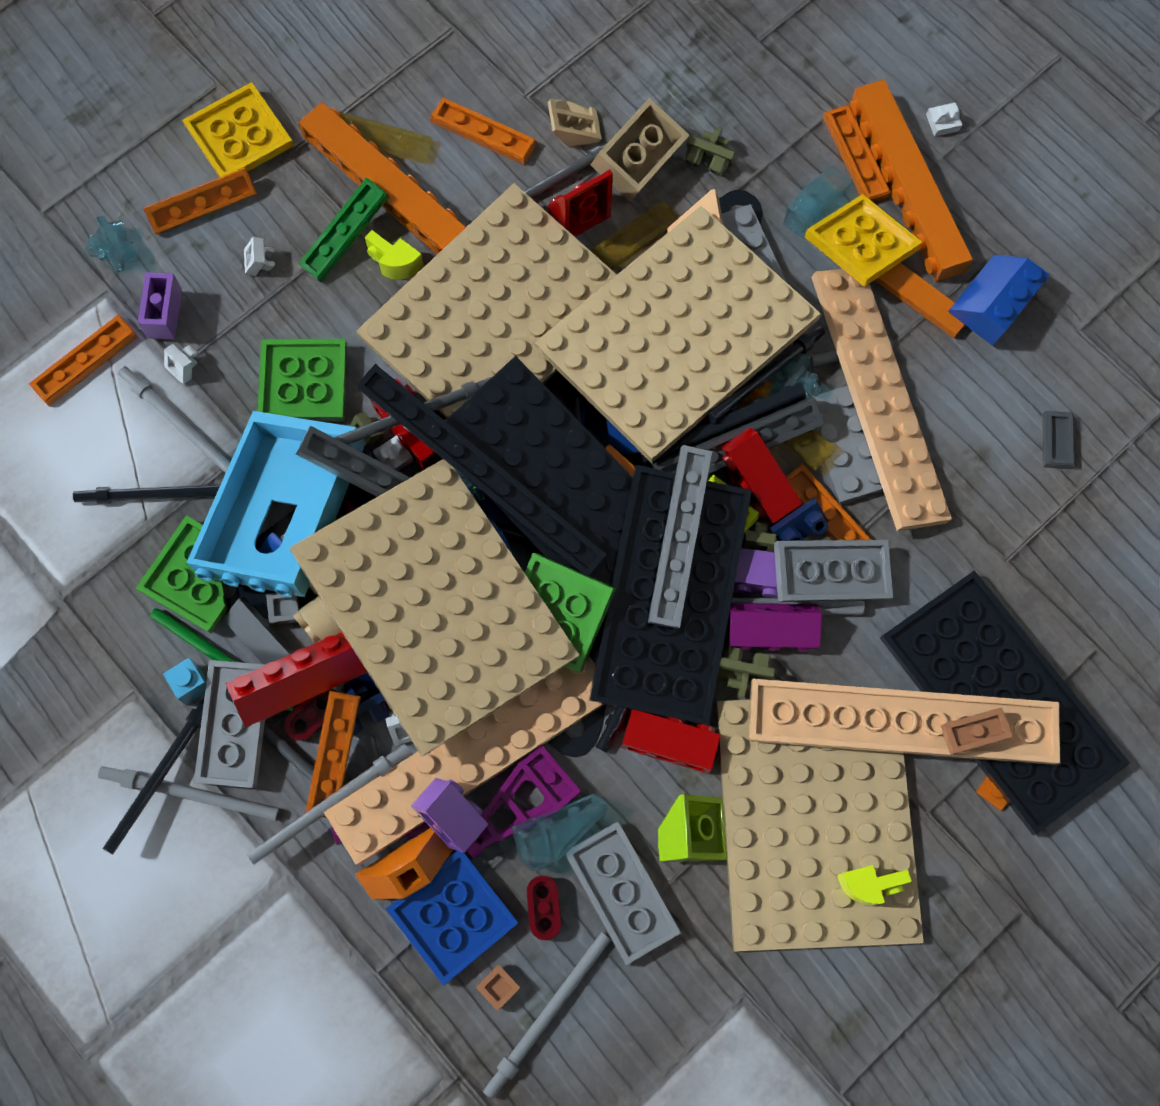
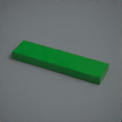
M366 177L298 264L319 282H322L390 196Z

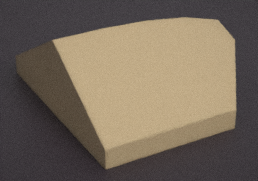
M550 99L548 101L552 131L568 147L598 143L602 140L595 108L590 107L588 109L574 102L561 99Z

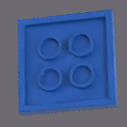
M456 851L446 859L429 884L404 899H397L386 908V911L443 986L519 924L468 857L459 851Z

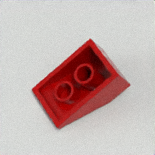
M609 169L586 183L578 184L569 193L555 197L548 204V214L574 237L609 219L612 206L613 172Z

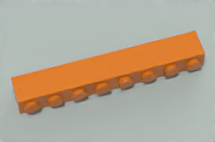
M885 79L855 88L849 106L859 121L860 129L870 144V150L881 167V173L886 183L888 182L892 190L894 203L899 205L903 213L905 226L910 228L912 234L922 241L918 251H921L925 259L927 272L932 274L935 282L966 273L973 258Z
M321 102L299 121L302 136L353 182L360 186L367 177L390 197L382 207L436 255L468 226L460 223L456 214L451 209H444L430 191L425 192L420 188L417 180L412 175H405L395 160L391 157L386 158L381 154L380 149L373 141L370 140L368 142L365 140L356 126L353 124L348 125L335 108L332 107L330 109Z

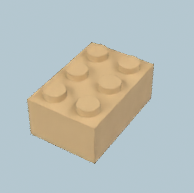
M649 97L597 154L591 166L599 174L610 169L613 172V187L631 202L689 137V134Z

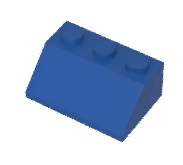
M993 255L948 312L989 344L993 345L1009 328L1050 274L1029 258Z

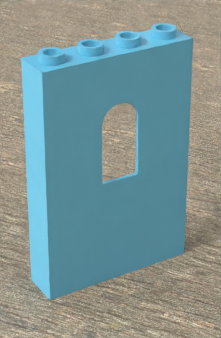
M253 411L187 560V564L196 572L195 576L211 582L213 579L221 580L233 587H238L239 584L246 585L258 592L271 590L288 598H291L293 595L305 597L310 581L290 552L289 547L335 521L350 482L296 455V452L310 425L332 437L357 429V427ZM362 439L349 444V446L362 452L366 442ZM272 502L297 505L280 547L268 554L258 552L256 540Z

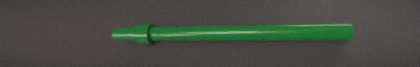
M155 608L151 612V619L210 659L236 662L160 609ZM299 704L286 710L291 713Z

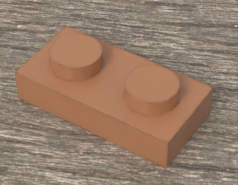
M1002 707L941 725L951 756L1013 737Z

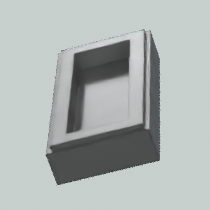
M1045 411L1042 414L1043 467L1072 469L1075 466L1074 413Z

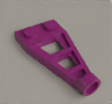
M542 744L515 767L481 814V817L488 825L479 835L482 838V843L479 845L475 840L467 849L474 859L484 849L558 813L581 793V790ZM525 781H531L544 797L541 805L529 811L520 810L513 801L515 792ZM507 805L515 814L516 820L503 830H496L491 825L490 818L500 806Z

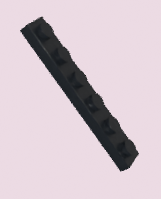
M801 383L794 386L788 385L780 389L778 393L769 397H760L744 408L730 410L715 423H711L709 420L705 421L698 428L686 433L653 463L679 453L683 445L693 447L806 399V391ZM641 453L644 466L653 468V463Z

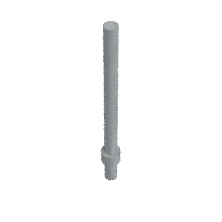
M126 366L119 370L118 375L132 387L131 390L139 398L146 399L226 473L230 461L163 401L144 378H138Z
M403 744L385 758L383 755L372 762L373 766L248 853L247 856L250 861L255 865L325 815L324 811L380 775L384 777L392 771L393 766L412 754L406 744Z
M101 766L98 772V778L120 783L121 787L133 790L136 787L143 788L150 778L130 769L121 771ZM162 781L155 791L277 821L280 813L278 808L167 781Z
M600 933L509 1057H504L496 1067L498 1069L497 1073L483 1090V1093L490 1099H494L508 1079H513L519 1071L517 1066L607 947L611 939L605 934Z

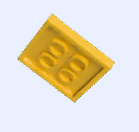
M252 82L182 120L184 126L218 177L246 167L247 171H250L294 146L292 139Z
M863 194L808 228L805 233V238L863 287L920 250L922 245L920 239Z

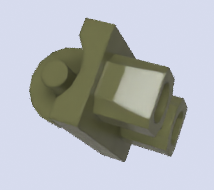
M716 127L714 133L704 130L702 138L705 140L689 135L686 142L688 148L685 159L686 163L699 167L703 156L713 158L709 171L723 176L728 165L732 166L735 160V152L726 149L729 139L721 137L723 129Z
M729 646L724 657H721L717 678L728 680L727 687L737 688V698L743 699L746 691L751 692L752 679H773L775 669L771 668L770 655L755 653L752 664L741 662L743 651L740 648Z

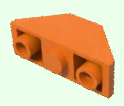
M430 828L355 874L372 899H404L433 880L453 849L449 848Z

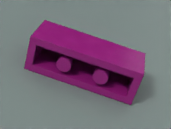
M731 603L727 623L729 646H734L741 650H749L752 647H764V649L771 651L780 650L782 647H793L798 651L820 648L822 612L817 604Z

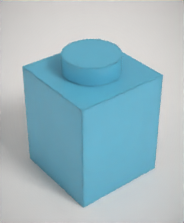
M190 657L163 673L177 699L185 705H189L205 695L207 678L199 665Z

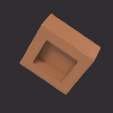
M500 964L476 986L477 990L497 1011L521 989Z

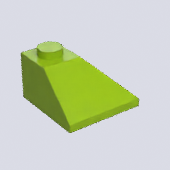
M689 794L678 796L658 828L660 862L727 860L723 797Z

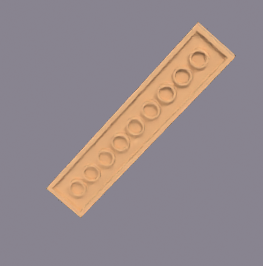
M843 269L816 271L811 278L896 530L903 531L947 524L952 520L870 283L863 287Z
M588 656L582 672L578 673L564 666L424 757L420 755L419 751L394 766L392 771L384 777L380 775L324 811L323 813L356 866L358 867L425 823L411 805L435 778L449 781V779L454 780L464 790L462 795L466 796L533 752L541 744L544 745L605 705L588 701L595 670V663L590 656Z
M752 679L748 741L1057 765L1060 763L1059 702ZM1003 708L1013 736L1012 738L950 755L941 729L942 724Z

